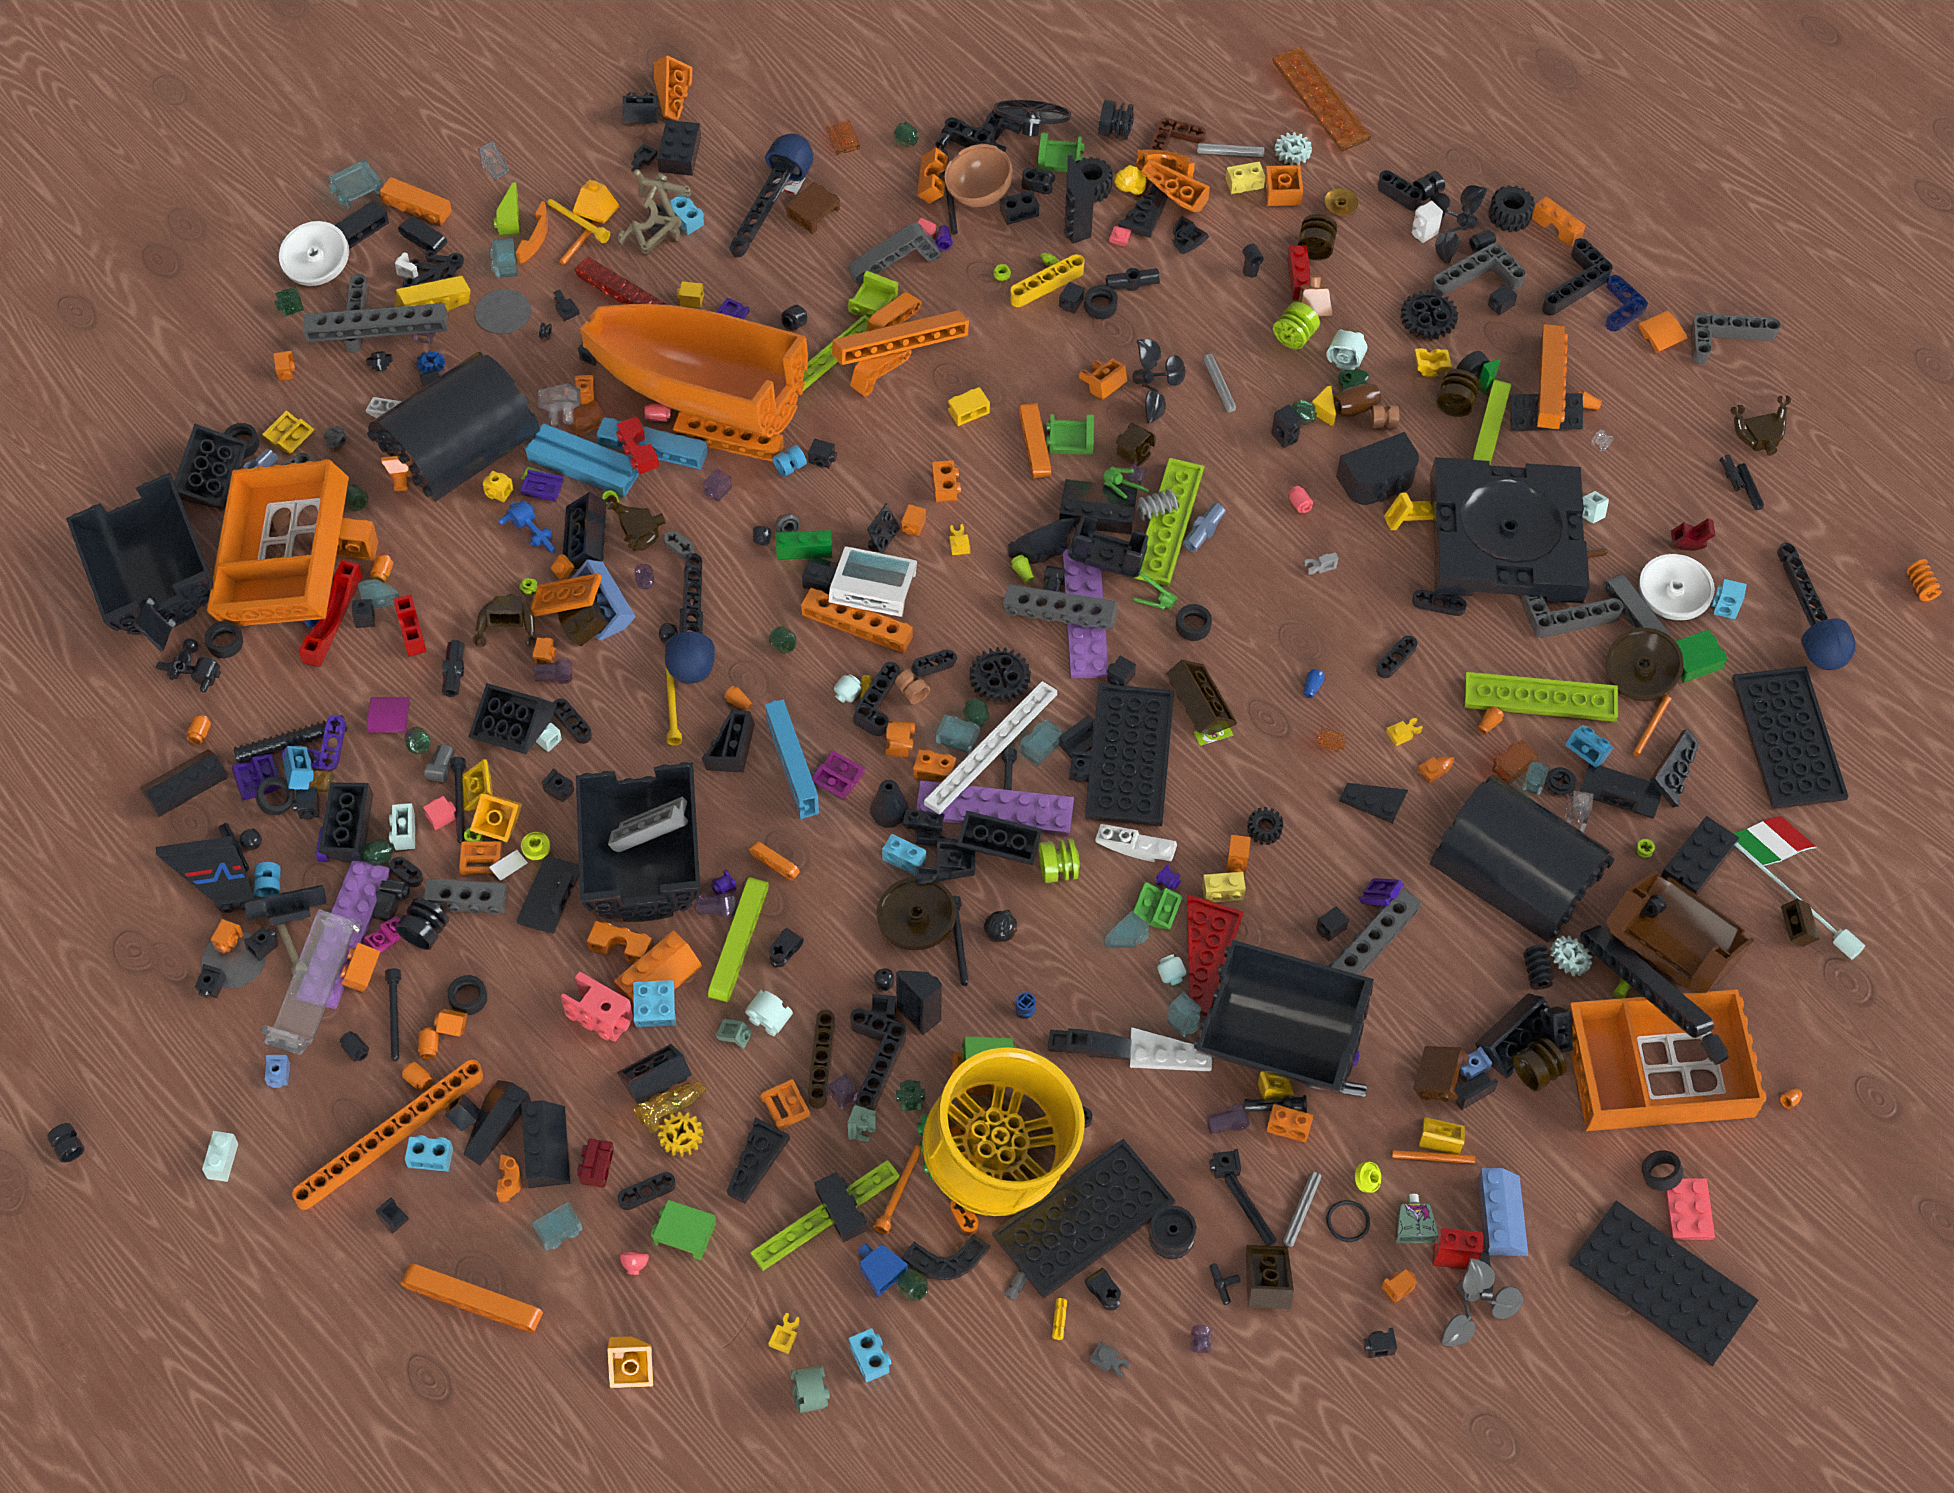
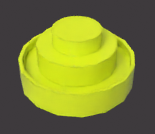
M541 832L529 833L521 842L524 856L531 860L542 859L550 851V841Z
M1363 1162L1357 1167L1355 1181L1359 1190L1365 1193H1373L1380 1187L1381 1172L1375 1163Z

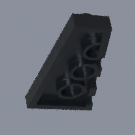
M1688 729L1680 733L1650 778L1652 784L1673 808L1679 806V796L1685 788L1683 783L1685 778L1689 776V765L1693 762L1699 745L1698 740Z
M756 1117L753 1122V1129L748 1135L746 1147L741 1153L739 1165L735 1168L727 1189L728 1196L746 1204L790 1140L789 1134Z

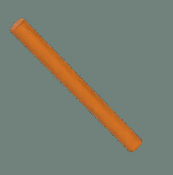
M593 220L591 224L597 227L600 222ZM585 229L562 256L559 263L565 265L592 232Z
M1669 696L1663 697L1636 745L1633 755L1640 756L1671 700Z
M1392 1150V1158L1475 1164V1156Z

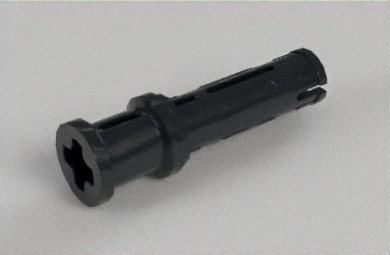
M1285 1095L1283 1099L1244 1100L1245 1112L1272 1111L1273 1104L1307 1113L1306 1095L1302 1097H1289V1095Z

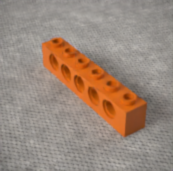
M679 412L673 428L675 435L700 439L707 442V447L772 462L773 456L782 452L784 448L783 435L767 437Z
M810 588L801 604L803 616L902 654L905 653L913 638V627L908 623L899 622L890 616H883L875 611L830 603L829 594L822 590Z

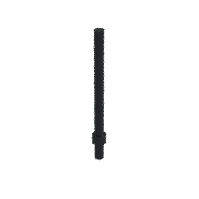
M943 150L942 152L948 156V151ZM945 184L951 234L955 235L958 233L954 197L949 193Z

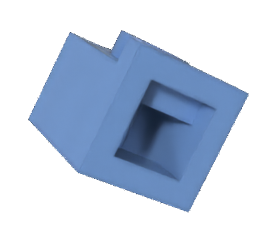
M1479 1047L1468 1055V1065L1461 1064L1459 1071L1469 1081L1483 1072H1489L1492 1062L1484 1050Z
M266 1055L265 1081L267 1085L273 1088L288 1086L290 1073L288 1056Z

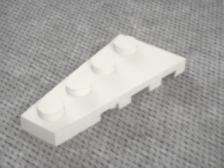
M1131 1027L1130 1068L1211 1071L1212 1057L1197 1053L1196 1049H1194V1044Z

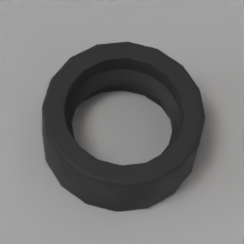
M1093 286L1085 294V311L1095 319L1109 318L1117 310L1118 296L1108 286ZM1096 297H1105L1111 301V304L1107 307H1097L1091 303V300Z
M1474 351L1464 357L1456 369L1468 371L1480 379L1483 365L1490 362V360L1482 351Z
M247 423L233 424L224 432V434L234 438L239 435H249L252 437L247 444L243 458L253 455L259 448L260 441L257 432L253 426Z
M1189 604L1179 610L1176 618V630L1184 639L1199 641L1204 639L1211 630L1212 616L1205 607L1198 604ZM1188 616H1198L1204 620L1205 625L1200 629H1190L1183 624V619Z
M230 621L214 623L205 633L207 648L213 656L229 658L237 654L242 648L243 638L240 629ZM232 633L235 635L233 642L227 646L219 647L213 644V640L219 634Z
M273 776L262 781L256 791L255 798L257 805L263 812L269 815H280L288 811L292 805L295 792L294 789H288L286 779ZM275 785L284 789L287 795L285 803L281 806L268 804L264 799V791L267 787Z
M463 975L456 978L450 984L448 1000L454 1011L473 1015L485 1007L487 991L483 981L478 977ZM473 986L478 989L479 997L475 1002L470 1004H460L457 1002L456 993L461 988Z
M1667 1150L1655 1151L1650 1153L1642 1163L1644 1180L1654 1190L1668 1191L1680 1184L1683 1178L1681 1161L1673 1152ZM1660 1164H1670L1675 1168L1666 1177L1658 1178L1650 1174L1651 1170Z

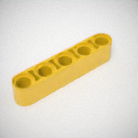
M1078 254L1072 255L1014 284L1011 287L1010 303L1015 307H1022L1081 277L1084 273V258Z

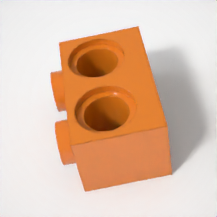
M954 460L932 462L935 501H957L958 493H961L960 482H956V478H959L958 467L954 466Z
M1231 835L1226 873L1243 872L1245 876L1251 837Z
M1273 1104L1266 1132L1306 1143L1314 1115Z

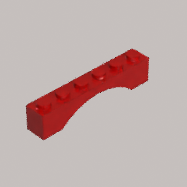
M341 560L334 575L326 619H319L313 630L305 636L299 649L303 663L321 667L363 577L359 564Z

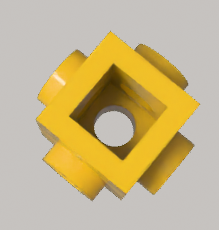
M493 470L489 476L484 478L483 487L485 494L491 499L495 498L505 502L513 491L511 478Z

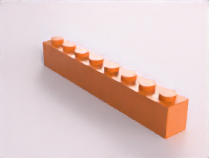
M957 310L833 339L832 355L841 365L968 336L969 320Z
M1548 324L1543 326L1537 427L1559 429L1560 422H1564L1566 389L1563 388L1566 386V354L1568 347V334L1565 333V326Z

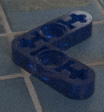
M1612 275L1608 278L1607 289L1624 305L1607 317L1605 326L1610 331H1618L1645 313L1648 301L1619 275ZM1628 292L1631 294V297H1625L1623 293ZM1622 312H1629L1631 316H1624Z

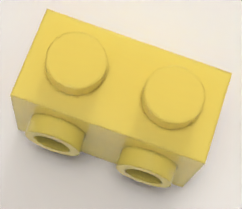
M1260 161L1227 167L1225 179L1231 194L1264 188L1265 174Z
M1243 872L1204 875L1202 883L1204 899L1211 902L1244 900L1246 888Z

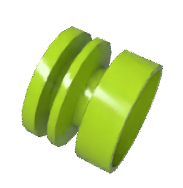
M1292 302L1283 312V315L1274 323L1273 332L1283 345L1294 350L1301 349L1310 336L1319 328L1320 320L1316 312L1308 305L1301 302Z
M1073 838L1067 839V848L1063 840L1059 841L1058 849H1055L1052 841L1039 843V859L1044 883L1058 882L1059 873L1061 872L1064 880L1068 881L1069 871L1073 880L1078 879L1080 862Z

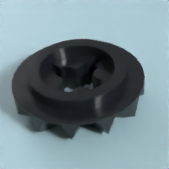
M1556 767L1547 773L1545 784H1547L1548 790H1552L1554 794L1558 793L1564 796L1567 793L1571 794L1576 787L1577 780L1569 769ZM1564 777L1562 785L1558 786V781Z

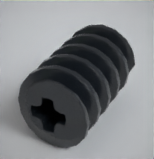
M1546 945L1531 946L1523 954L1530 987L1536 990L1546 989L1553 985V982H1551L1554 979V975L1551 974L1553 969L1549 966L1551 961L1547 959L1549 958V953L1545 952L1548 949Z

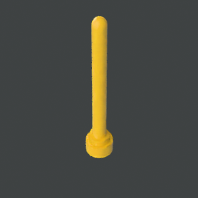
M548 199L547 204L594 233L598 241L605 243L609 240L610 231L604 227L597 228L580 216L573 214L572 211L553 199Z
M666 668L670 730L666 737L667 743L674 746L682 743V734L677 729L674 678Z

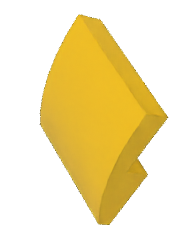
M285 411L262 434V438L281 451L291 455L315 429L301 418L298 420L288 411Z

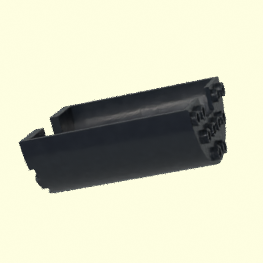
M476 352L370 422L367 435L371 441L378 443L383 453L387 452L390 457L394 456L395 453L399 461L403 465L406 464L412 473V482L422 488L426 497H431L436 502L538 433L540 428L535 414H531L527 406L529 402L522 392L518 393L512 377L492 357L487 354L483 356L482 352Z
M171 473L161 475L154 480L135 487L141 498L117 507L110 512H107L103 505L99 503L66 518L103 622L115 631L124 630L127 631V634L132 635L142 634L134 625L142 607L140 602L143 599L146 601L150 594L156 599L152 607L166 621L169 620L171 615L178 620L174 627L191 619L197 614L196 610L201 606H205L209 601L210 591L213 589V581Z
M693 763L663 764L654 767L656 777L626 778L620 781L617 780L615 771L576 775L580 902L588 911L594 910L599 913L600 917L610 920L614 917L623 918L624 922H645L671 917L673 912L678 910L684 912L692 906L694 900L699 899L701 888ZM681 797L687 801L684 816L688 819V823L685 826L622 852H617L608 845L611 832L619 828L621 822Z
M1491 775L1486 782L1483 781L1459 810L1452 824L1453 828L1449 826L1441 839L1442 842L1439 848L1435 850L1430 865L1544 941L1549 942L1552 937L1556 938L1562 930L1560 926L1563 923L1567 924L1571 919V913L1576 907L1574 905L1576 901L1580 902L1584 898L1588 886L1591 888L1595 882H1599L1602 879L1606 867L1609 869L1615 859L1613 858V851L1499 777Z
M1232 940L1231 945H1227L1224 953L1226 958L1225 964H1221L1219 968L1220 988L1214 992L1213 1008H1209L1207 1018H1203L1201 1022V1036L1196 1038L1194 1049L1202 1055L1341 1094L1345 1089L1346 1077L1350 1076L1363 1034L1364 1020L1367 1018L1370 1006L1369 996L1372 995L1374 979Z

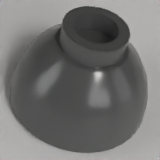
M792 514L780 515L775 524L776 532H798L800 529L799 519Z

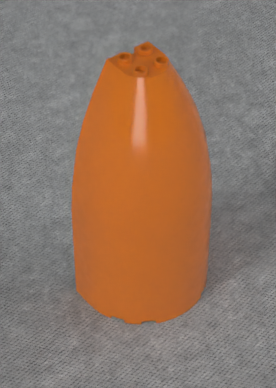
M658 304L600 306L590 315L589 321H586L580 329L583 347L613 376L637 393L677 411L763 436L772 437L773 435H779L787 427L797 410L798 395H802L805 382L802 380L804 371H807L808 350L806 336L721 313Z

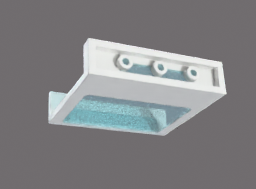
M845 546L830 586L829 602L902 617L904 602L912 577L916 576L917 561Z

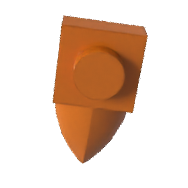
M1432 757L1419 765L1418 770L1431 783L1450 770L1454 757Z

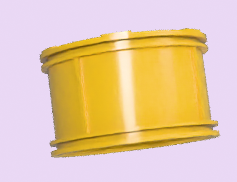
M995 1048L980 1052L967 1059L953 1072L941 1096L937 1099L927 1116L922 1141L923 1156L927 1169L938 1187L951 1200L971 1212L985 1216H1007L1020 1213L1022 1210L1042 1200L1054 1188L1060 1176L1077 1156L1082 1144L1085 1126L1081 1100L1074 1085L1063 1071L1048 1059L1036 1053L1018 1048ZM985 1084L995 1085L991 1108L985 1112L966 1093L967 1089ZM1008 1087L1013 1089V1094L1008 1111H1003L1002 1103L1005 1088ZM1024 1094L1043 1110L1046 1115L1045 1117L1023 1122L1022 1117L1018 1115V1111ZM955 1099L972 1119L963 1114L951 1101ZM948 1117L965 1132L964 1135L951 1136ZM1047 1128L1053 1129V1134L1043 1135L1037 1137L1028 1136V1133L1035 1132ZM975 1131H981L983 1136H978ZM1014 1142H1017L1020 1148L1016 1147ZM1056 1146L1055 1159L1049 1173L1045 1172L1027 1154L1029 1149ZM958 1148H963L964 1152L961 1153ZM980 1149H985L988 1155H983ZM1000 1155L1006 1156L1008 1158V1162L1003 1161L1000 1158ZM1021 1166L1034 1179L1029 1180L1019 1167ZM1008 1174L1013 1181L1002 1180V1176Z

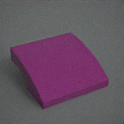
M371 697L367 732H406L410 705L409 697Z
M832 750L825 763L819 766L812 780L815 784L844 800L866 770L864 767Z

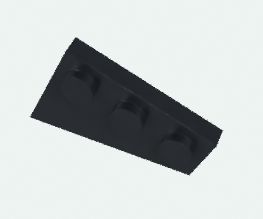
M1347 783L1339 802L1393 824L1408 790Z

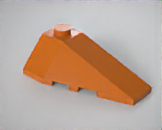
M666 55L654 62L653 78L663 117L678 121L683 109V101L688 95V87L692 84V67Z
M1149 159L1141 170L1145 177L1175 203L1192 212H1200L1209 199L1210 186Z

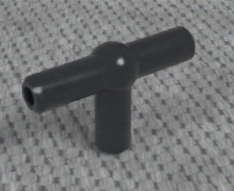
M1213 1263L1209 1268L1215 1281L1214 1286L1218 1289L1223 1304H1230L1231 1299L1226 1287L1239 1283L1241 1281L1240 1276L1237 1274L1222 1279L1217 1264Z

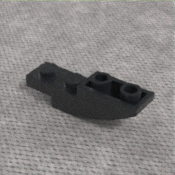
M1068 1028V1031L1050 1030L1047 1049L1050 1052L1088 1054L1090 1057L1130 1060L1132 1040L1103 1032Z

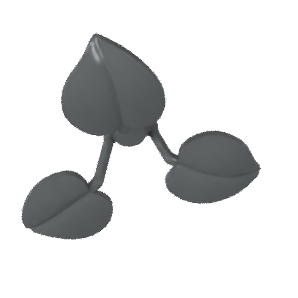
M1470 1258L1463 1279L1457 1283L1456 1290L1462 1296L1460 1300L1463 1302L1466 1316L1460 1313L1449 1321L1442 1336V1345H1463L1473 1337L1476 1327L1474 1322L1470 1321L1471 1314L1467 1301L1474 1302L1478 1300L1483 1289L1490 1288L1495 1280L1493 1269L1485 1262ZM1507 1286L1497 1292L1495 1300L1486 1301L1494 1304L1491 1309V1314L1494 1317L1507 1319L1519 1311L1524 1299L1517 1288Z

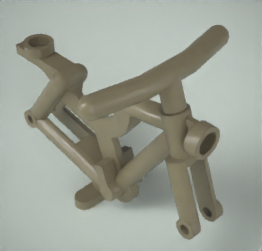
M636 169L634 170V175L639 184V197L645 196V185L650 186V190L643 202V207L646 209L650 208L651 216L642 224L633 221L626 231L622 230L619 233L618 242L622 246L630 235L635 234L643 255H648L669 234H672L677 242L681 237L679 228L682 225L680 217L675 216L666 192L690 197L691 192L688 185L683 186L666 182L667 177L662 173H658L656 178L651 180L644 178L641 171ZM656 191L659 193L668 217L658 215V209L653 201ZM654 224L665 225L647 242L645 241L642 232L650 229Z

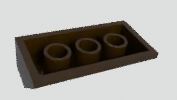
M1181 659L1166 673L1170 679V685L1175 688L1178 699L1184 704L1186 713L1192 718L1195 724L1194 727L1199 733L1212 735L1237 724L1204 664Z

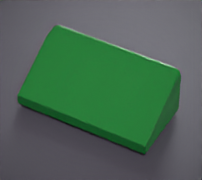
M1500 359L1483 365L1479 380V389L1483 395L1487 394L1496 379Z

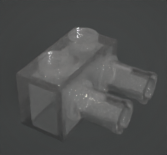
M567 383L538 390V407L548 412L549 426L554 428L560 426V410H563V424H574L573 408L581 406L580 388Z

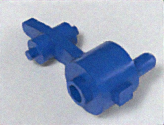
M524 500L518 503L515 501L511 503L507 513L499 518V524L503 525L511 520L518 529L527 526L533 533V536L530 537L531 542H529L531 546L538 547L542 544L551 554L555 552V548L548 540L552 537V530L543 528L540 531L532 522L535 519V511L532 505Z

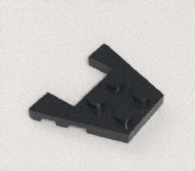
M917 826L916 844L936 845L937 853L936 868L916 866L915 884L974 876L975 851L957 847L958 838L951 836L950 839L940 836V832L933 831V833L924 831L923 827Z

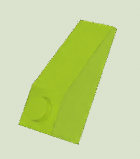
M516 182L511 184L496 210L497 218H494V227L498 228L499 235L520 233Z

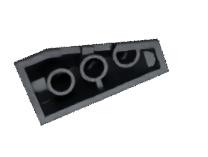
M498 1080L484 1099L464 1151V1156L481 1166L522 1115L521 1102L531 1101L529 1093L513 1082Z

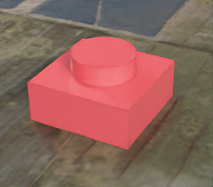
M1115 226L1109 238V243L1126 247L1131 236V230Z

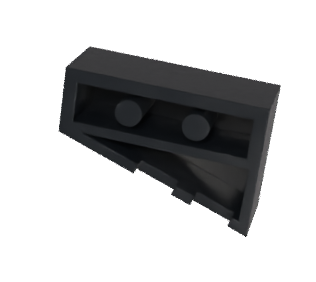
M732 710L720 728L719 735L716 739H713L707 754L704 753L702 757L706 770L744 773L755 726L750 711Z

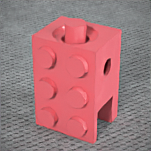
M579 971L575 980L579 995L583 999L579 1003L563 993L561 999L565 1015L572 1021L577 1020L582 1023V1026L587 1030L596 1031L604 1040L616 1042L620 1035L628 1029L630 1022L634 1018L630 1000Z

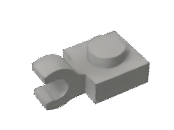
M1336 552L1324 554L1318 558V561L1314 559L1305 560L1304 567L1312 566V568L1308 569L1309 575L1317 571L1323 573L1336 569L1339 558Z

